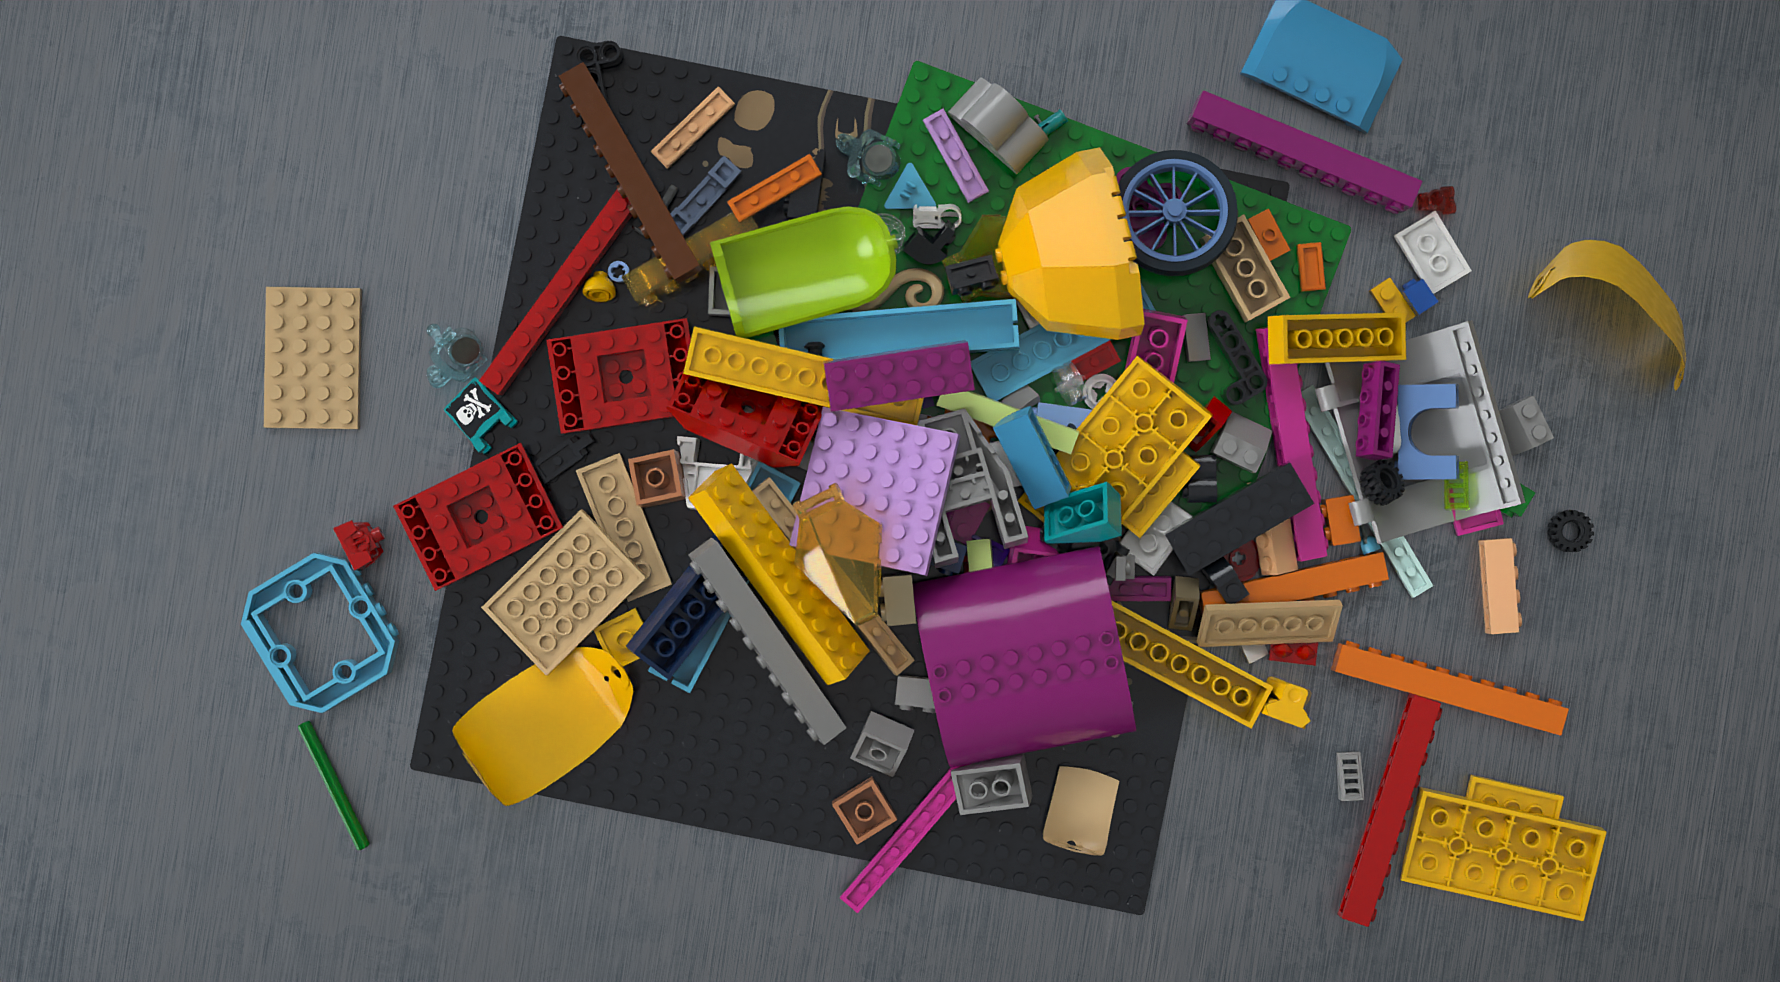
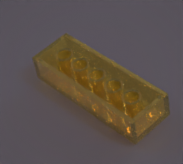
M732 212L687 238L686 242L702 270L705 268L708 271L710 266L716 267L710 242L756 230L759 227L752 216L739 223ZM655 257L622 276L634 300L639 305L645 304V306H648L658 300L656 296L663 292L669 294L678 288L674 278L669 280L663 270L666 264L662 258L657 259ZM696 273L685 280L686 283L694 280L699 275Z

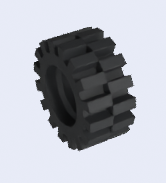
M1385 459L1374 462L1360 473L1362 475L1360 476V481H1363L1360 485L1361 488H1365L1364 494H1369L1368 499L1370 501L1374 500V504H1380V506L1387 505L1398 499L1405 491V488L1402 487L1405 485V481H1401L1403 476L1397 473L1399 469L1397 467L1393 468L1394 464L1392 462L1388 463Z
M1577 510L1558 512L1557 516L1551 518L1553 520L1552 523L1548 524L1550 531H1547V535L1551 537L1549 541L1554 543L1553 546L1560 549V551L1579 552L1581 549H1586L1588 547L1587 544L1593 540L1590 538L1594 536V532L1591 529L1594 528V525L1589 522L1591 519L1585 516L1583 512H1578ZM1568 522L1575 523L1579 528V534L1574 540H1567L1563 536V527Z

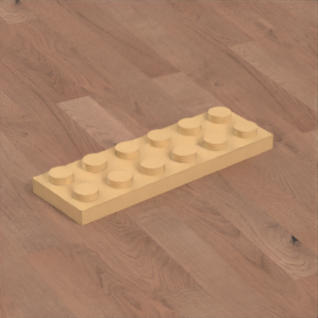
M621 453L576 470L597 525L648 577L627 597L628 602L672 585L673 583L643 508L636 505L633 484Z
M1340 600L1208 604L1204 607L1197 643L1199 647L1333 642L1343 605Z

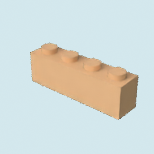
M1290 518L1256 537L1262 575H1280L1298 570Z
M1512 538L1478 540L1485 633L1503 634L1519 632V627L1522 626V617L1518 613L1517 603H1520V592L1516 589L1515 581L1518 580V568L1514 566V557L1517 554L1516 544L1513 543Z

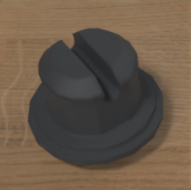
M808 342L804 346L805 349H808V353L822 356V349L825 347L822 342Z

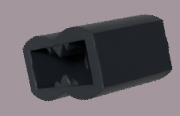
M1189 455L1201 466L1182 488V498H1186L1187 503H1216V455Z

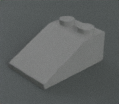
M1024 753L976 762L951 770L960 815L1023 808L1030 805L1033 794Z

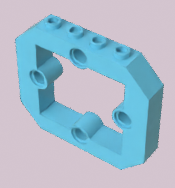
M320 552L312 553L248 593L241 626L291 706L324 713L392 672L399 644L397 637L399 632L392 622L389 624L385 615L387 612L380 602L377 603L372 596L375 593L368 582L365 583L360 576L363 574L362 570L354 571L348 559ZM331 573L349 602L350 614L361 621L378 652L360 663L353 659L338 662L333 668L334 679L310 692L293 664L297 656L295 648L288 643H280L263 613L286 599L292 603L307 601L312 595L311 584ZM297 584L303 589V594L300 597H297L293 592ZM361 600L365 601L368 605L365 613L360 612L358 609V603ZM280 649L284 650L287 654L284 662L278 659V651ZM344 665L349 666L352 670L349 678L345 677L342 673Z

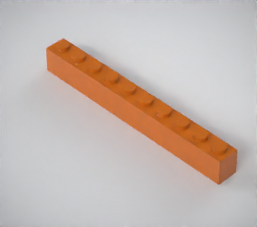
M1346 641L1345 645L1338 643L1331 667L1332 671L1562 735L1569 709L1562 707L1563 702L1548 698V702L1539 700L1540 695L1526 692L1525 696L1516 694L1518 689L1504 685L1503 689L1495 688V683L1481 679L1480 683L1471 681L1473 676L1458 673V677L1449 675V669L1436 666L1435 670L1426 668L1427 663L1413 660V664L1404 662L1405 657L1391 653L1389 658L1381 655L1382 650L1371 647L1368 648V651L1359 649L1360 644Z

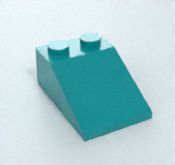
M1108 482L1071 492L1069 497L1044 506V541L1047 544L1101 542L1122 536L1121 495Z

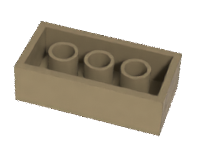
M911 573L883 574V580H878L879 597H884L885 603H880L882 621H887V626L916 624Z

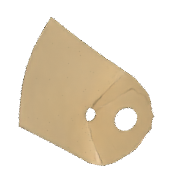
M1060 766L1044 827L1043 839L1048 843L1074 852L1098 856L1104 855L1119 781L1092 770ZM1074 841L1076 846L1070 845L1067 842Z

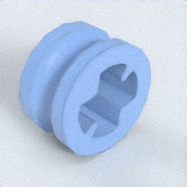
M615 261L608 267V275L613 281L622 283L629 278L630 270L624 262ZM623 266L624 276L620 275L619 278H615L616 274L613 273V269Z

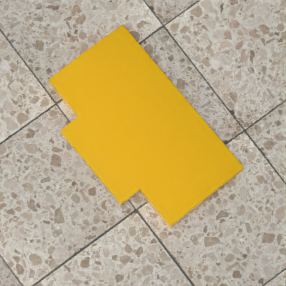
M1137 355L1076 429L1079 431V435L1072 453L1068 454L1059 450L1056 454L1071 485L1070 493L1108 482L1121 495V524L1141 538L1200 468L1201 465L1183 450L1213 414ZM1025 492L1018 502L1044 522V506L1034 510Z
M1475 775L1470 776L1465 797L1419 787L1400 880L1584 921L1607 831L1602 827L1559 818L1564 796L1556 793Z

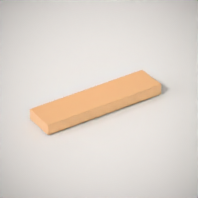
M718 86L653 148L651 153L669 169L735 103Z

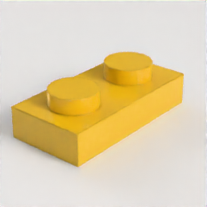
M1390 277L1369 290L1383 313H1405V323L1415 317V314Z

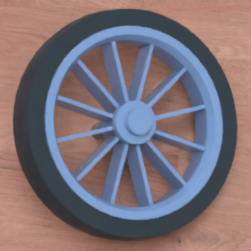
M1183 150L1157 152L1136 162L1118 183L1120 194L1113 197H1122L1126 216L1118 219H1127L1132 236L1131 239L1124 242L1133 241L1137 258L1132 261L1141 268L1164 276L1189 275L1211 265L1230 244L1236 230L1238 218L1235 192L1223 171L1207 158ZM1172 171V199L1169 200L1154 175ZM1175 171L1193 175L1180 199L1175 198ZM1150 178L1165 204L1138 191L1137 188ZM1196 178L1203 181L1210 188V190L1186 204L1183 202ZM1214 194L1219 210H1187V208ZM1135 195L1161 210L1129 211V204L1132 196ZM1163 216L1135 233L1129 217ZM1187 216H1219L1218 227L1216 231H1213ZM1166 222L1152 249L1148 248L1138 239L1142 234ZM1183 222L1212 238L1204 246L1198 248ZM1177 225H1179L1194 252L1176 256ZM1168 227L1173 228V255H1165L1155 251Z

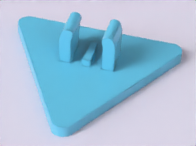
M908 163L885 202L884 207L886 209H913L916 204L917 208L919 206L936 207L935 201L912 163Z

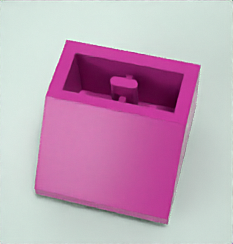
M1025 526L1028 542L1009 548L1007 564L1059 553L1055 548L1040 539L1041 528Z

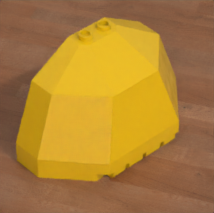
M1100 147L1076 152L1016 188L999 239L998 248L995 249L997 263L1001 262L1003 268L1000 271L1002 285H1007L1008 292L1047 331L1119 340L1142 334L1144 328L1142 292L1138 264L1132 261L1137 258L1133 241L1124 242L1132 238L1126 218L1118 219L1126 216L1122 197H1112L1120 194L1117 177L1114 176L1113 166Z

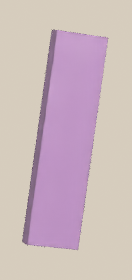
M944 108L923 119L928 132L966 201L970 203L988 193L987 186Z

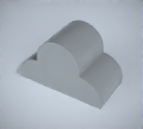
M981 77L947 112L954 121L1015 174H1018L1049 140L1046 133L1028 116L1023 106L1010 93L998 84H991Z

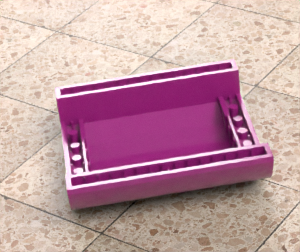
M1099 546L912 583L924 659L940 734L950 768L1136 731L1131 696Z

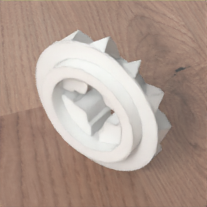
M1096 374L1090 377L1085 382L1082 392L1085 403L1093 410L1103 397L1096 402L1097 393L1092 387L1100 389L1106 384L1105 393H1107L1116 380L1107 374Z

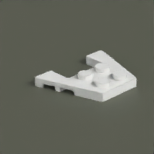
M677 436V444L680 446L681 452L680 463L683 466L684 472L683 484L686 504L688 508L696 509L688 497L714 471L727 465L697 462L700 439ZM740 453L739 464L737 466L733 465L747 485L758 461Z

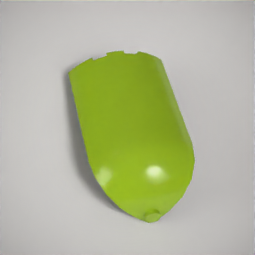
M848 206L828 209L710 242L735 334L743 338L859 307L875 300L889 287L896 274V255L894 250L898 248L895 234L890 235L887 225L879 215L864 208Z

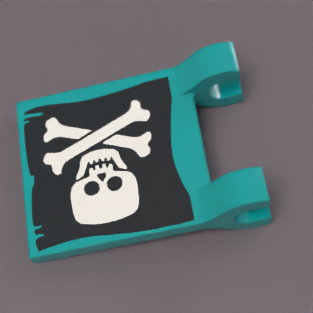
M474 377L443 409L468 437L479 453L483 452L484 455L492 447L483 439V436L499 420L510 428H513L518 423V420L502 406L484 384L479 382L477 377Z

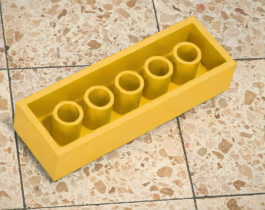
M1405 313L1268 316L1269 364L1406 360Z

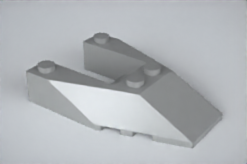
M963 408L920 420L918 426L960 435L932 554L935 569L958 562L959 556L946 513L990 501L1004 549L1027 543V530L1008 468L1002 463L996 451L982 435L981 430L966 409Z

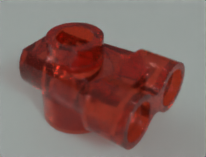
M1442 186L1440 190L1434 189L1429 192L1419 193L1417 196L1418 209L1423 211H1441L1442 214H1455L1454 187Z

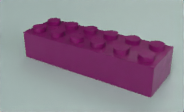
M966 340L823 361L831 412L975 390L969 346Z

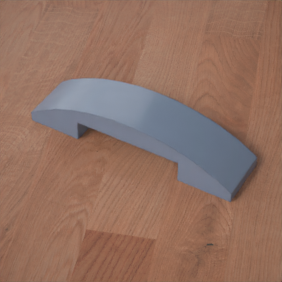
M725 156L708 172V175L680 206L670 213L683 236L710 210L740 175L741 170Z

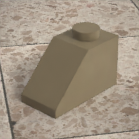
M1175 576L1171 595L1169 629L1192 631L1200 600L1199 578Z

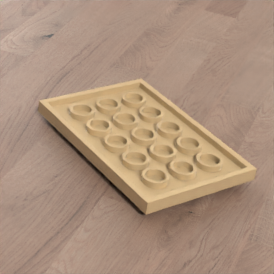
M266 287L264 428L360 429L362 289Z
M581 509L481 608L547 676L648 577L596 522Z

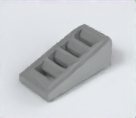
M1360 751L1336 752L1338 799L1340 801L1364 800ZM1355 759V764H1343V760ZM1343 769H1355V773L1344 774ZM1344 779H1356V783H1345ZM1356 788V793H1346L1345 789Z

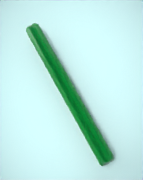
M306 721L300 724L298 730L356 849L359 851L368 847L369 841L311 722Z

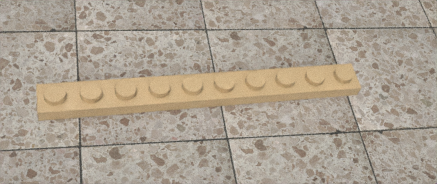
M768 477L752 491L790 542L797 511L772 479ZM794 547L894 675L898 676L915 661L832 555Z

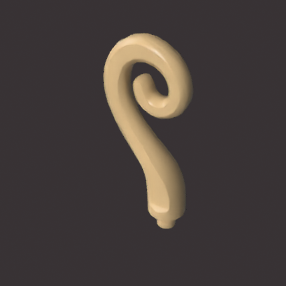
M912 268L903 270L893 277L889 287L875 300L849 310H852V312L875 310L901 285L910 281L926 282L931 287L932 295L929 301L919 303L916 300V295L923 291V286L920 284L910 286L905 294V300L909 307L940 305L944 296V286L937 275L926 269Z

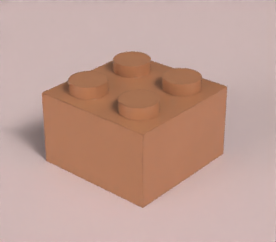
M673 449L628 459L637 506L647 508L686 499L683 484L684 472L680 463L681 456L679 452Z
M873 776L832 801L834 809L857 845L897 820V815Z

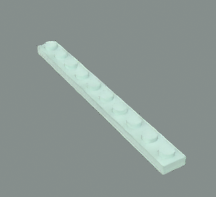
M1311 385L1301 391L1302 397L1306 402V411H1304L1306 421H1308L1311 431L1348 493L1354 495V501H1357L1359 496L1339 427L1329 410L1321 412L1315 387ZM1371 522L1367 523L1368 526H1369V528L1371 529L1372 533H1373L1374 536H1375L1372 523H1371ZM1404 536L1380 543L1381 548L1411 598L1433 587Z

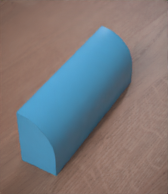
M1028 406L1001 419L993 427V430L1034 510L1069 497L1071 485L1032 407Z

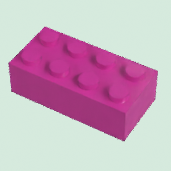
M1143 308L1144 328L1141 335L1131 338L1125 370L1138 355L1174 383L1188 320L1185 316Z

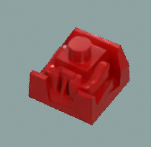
M351 520L333 528L354 571H361L371 566L384 552L379 542L384 540L385 537L379 526L372 529L369 522L354 523Z

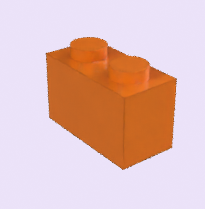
M1354 495L1321 499L1322 505H1319L1320 512L1324 516L1326 525L1323 531L1329 546L1360 542L1359 525L1354 526L1348 503L1354 502Z

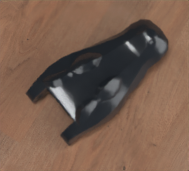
M1044 524L1040 530V539L1045 542ZM1115 538L1101 542L1048 543L1059 554L1099 546L1107 583L1110 586L1114 578L1107 575V572L1117 553L1127 556L1130 551Z

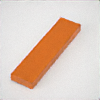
M808 154L730 199L727 203L738 222L741 223L822 176V173L811 154Z

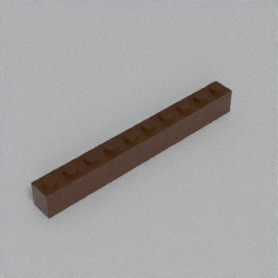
M582 62L559 75L562 84L559 85L561 91L566 98L570 96L574 102L570 106L576 117L582 116L585 122L582 128L588 138L593 136L597 144L593 145L598 156L600 158L604 156L608 164L605 165L607 172L611 178L616 176L620 183L616 187L622 198L628 197L631 205L627 207L634 219L639 217L643 225L639 228L646 239L651 238L654 246L651 249L656 258H662L666 264L663 270L668 279L674 278L676 283L679 284L702 270L701 266L585 63Z

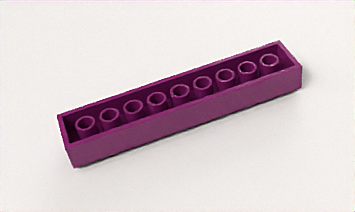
M1204 90L1197 97L1186 123L1191 126V130L1203 134L1204 131L1213 135L1212 138L1219 142L1225 143V141L1234 143V147L1238 150L1245 152L1247 149L1256 153V157L1267 161L1269 158L1275 160L1277 165L1284 169H1290L1291 167L1299 170L1298 174L1306 178H1312L1313 176L1321 179L1320 183L1328 187L1338 186L1342 188L1343 193L1350 196H1355V194L1364 197L1363 201L1372 205H1377V203L1386 206L1385 210L1393 214L1402 213L1412 208L1423 182Z

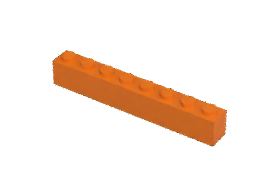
M1376 551L1365 555L1362 554L1300 568L1280 575H1269L1243 581L1242 584L1249 592V595L1237 603L1314 601V596L1323 595V598L1337 596V591L1346 590V593L1356 592L1360 590L1359 586L1367 584L1369 588L1383 585L1382 581L1389 580L1384 553ZM1216 588L1199 591L1201 615H1203L1205 605L1226 604Z

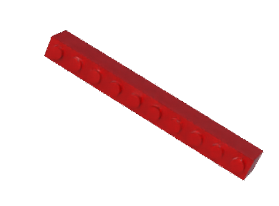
M618 189L479 380V382L497 395H504L632 217L627 207L631 203L628 197L622 198Z
M1412 693L1408 695L1337 915L1342 919L1369 927L1370 922L1375 920L1377 914L1375 906L1377 900H1380L1384 893V886L1382 884L1384 878H1387L1390 874L1391 864L1389 863L1399 846L1397 838L1399 832L1402 833L1405 828L1406 820L1404 817L1406 811L1411 809L1413 803L1411 795L1413 789L1419 785L1420 775L1418 774L1420 768L1427 761L1428 753L1426 749L1428 743L1431 744L1435 736V730H1433L1435 721L1438 722L1442 714L1441 703Z

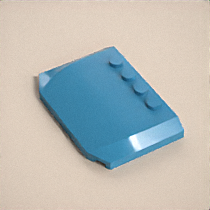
M1275 0L1240 74L1257 83L1267 84L1346 122L1345 125L1367 134L1403 59L1387 38L1308 0Z

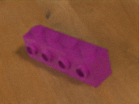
M1382 360L1363 364L1356 457L1374 461L1393 458L1400 372L1399 364Z

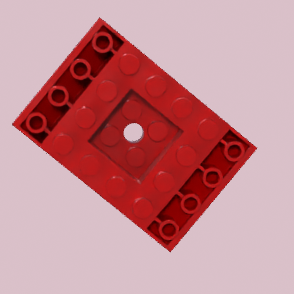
M687 318L546 340L561 434L674 417L666 407L685 368L691 342ZM625 370H629L633 374V380L628 384H624L620 380V374Z
M683 374L666 408L685 430L768 466L788 467L800 465L821 419L822 408L825 406ZM749 405L754 411L746 413L742 410V406Z
M522 443L393 506L435 591L482 570L563 528ZM479 510H484L488 514V519L483 524L477 522L475 517Z

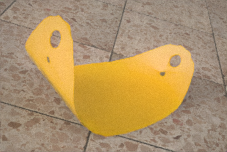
M1583 240L1564 247L1537 276L1528 298L1533 299L1558 281L1569 277L1584 276L1601 279L1620 287L1640 304L1673 341L1679 351L1681 362L1674 381V389L1676 391L1684 376L1686 350L1682 320L1672 300L1645 267L1621 246L1606 241Z
M576 647L547 676L534 664L501 685L464 714L455 724L452 732L464 752L466 760L487 789L503 805L510 806L548 787L598 750L625 721L632 701L633 685L621 663L608 652L591 647ZM612 666H615L619 670L621 678L616 676L612 669ZM604 677H609V681H605Z

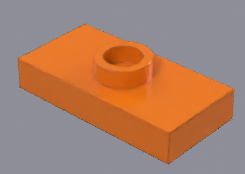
M1269 209L1247 220L1270 261L1290 251Z

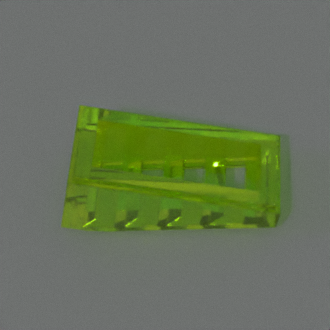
M1468 461L1459 462V469H1463V474H1459V479H1463V483H1450V479H1444V509L1446 511L1470 510ZM1450 489H1463L1464 493H1450ZM1464 498V502L1450 503V499Z

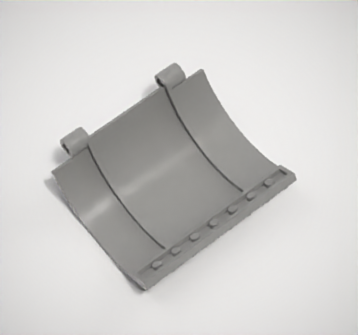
M1472 320L1406 340V360L1386 361L1400 365L1398 385H1459V408L1424 411L1415 419L1411 429L1414 445L1424 454L1431 456H1459V479L1401 480L1405 481V485L1402 486L1405 488V491L1402 493L1403 495L1384 506L1374 504V500L1370 501L1368 499L1369 494L1365 495L1363 492L1365 488H1361L1360 485L1363 483V481H1360L1361 471L1376 461L1356 457L1363 364L1376 361L1325 363L1331 385L1315 389L1321 412L1334 410L1359 496V500L1348 503L1354 526L1371 522L1377 544L1449 522L1526 503ZM1398 452L1393 453V458L1385 460L1388 463L1392 462L1395 464V461H1398ZM1453 489L1455 520L1447 490Z

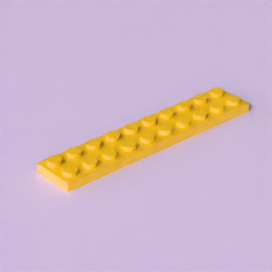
M694 326L683 374L830 408L823 361L835 359ZM924 398L845 409L842 411L918 425Z

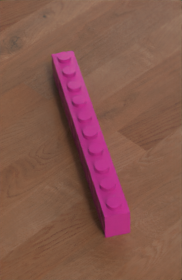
M1268 327L1256 329L1262 370L1268 380L1265 391L1277 465L1280 466L1289 461L1314 502L1313 505L1290 518L1297 561L1302 562L1326 557L1329 545L1323 531L1325 519L1320 512L1321 495L1316 487L1318 476L1312 462L1314 450L1309 443L1310 426L1305 418L1306 402L1301 393L1303 381L1298 374L1297 365L1299 363L1269 364Z

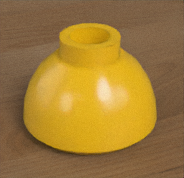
M603 271L594 272L593 276L586 281L583 287V295L596 302L609 301L616 295L613 282L608 278V274Z

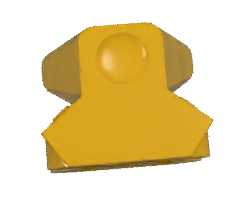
M1269 676L1266 683L1273 686L1271 691L1273 697H1268L1261 713L1305 729L1306 725L1311 721L1303 708L1310 701L1311 691Z

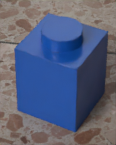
M1413 278L1402 285L1404 290L1400 293L1415 316L1420 315L1438 303V300L1424 279L1416 281Z

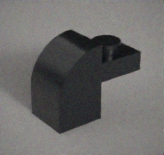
M948 220L934 237L918 226L904 242L903 251L920 263H938L948 256V249L944 245L949 246L955 239V225Z
M1224 556L1201 569L1212 586L1216 587L1226 604H1235L1249 595V592L1238 578L1237 573Z

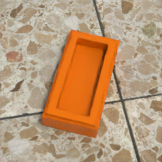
M1321 242L1297 244L1301 292L1325 290Z

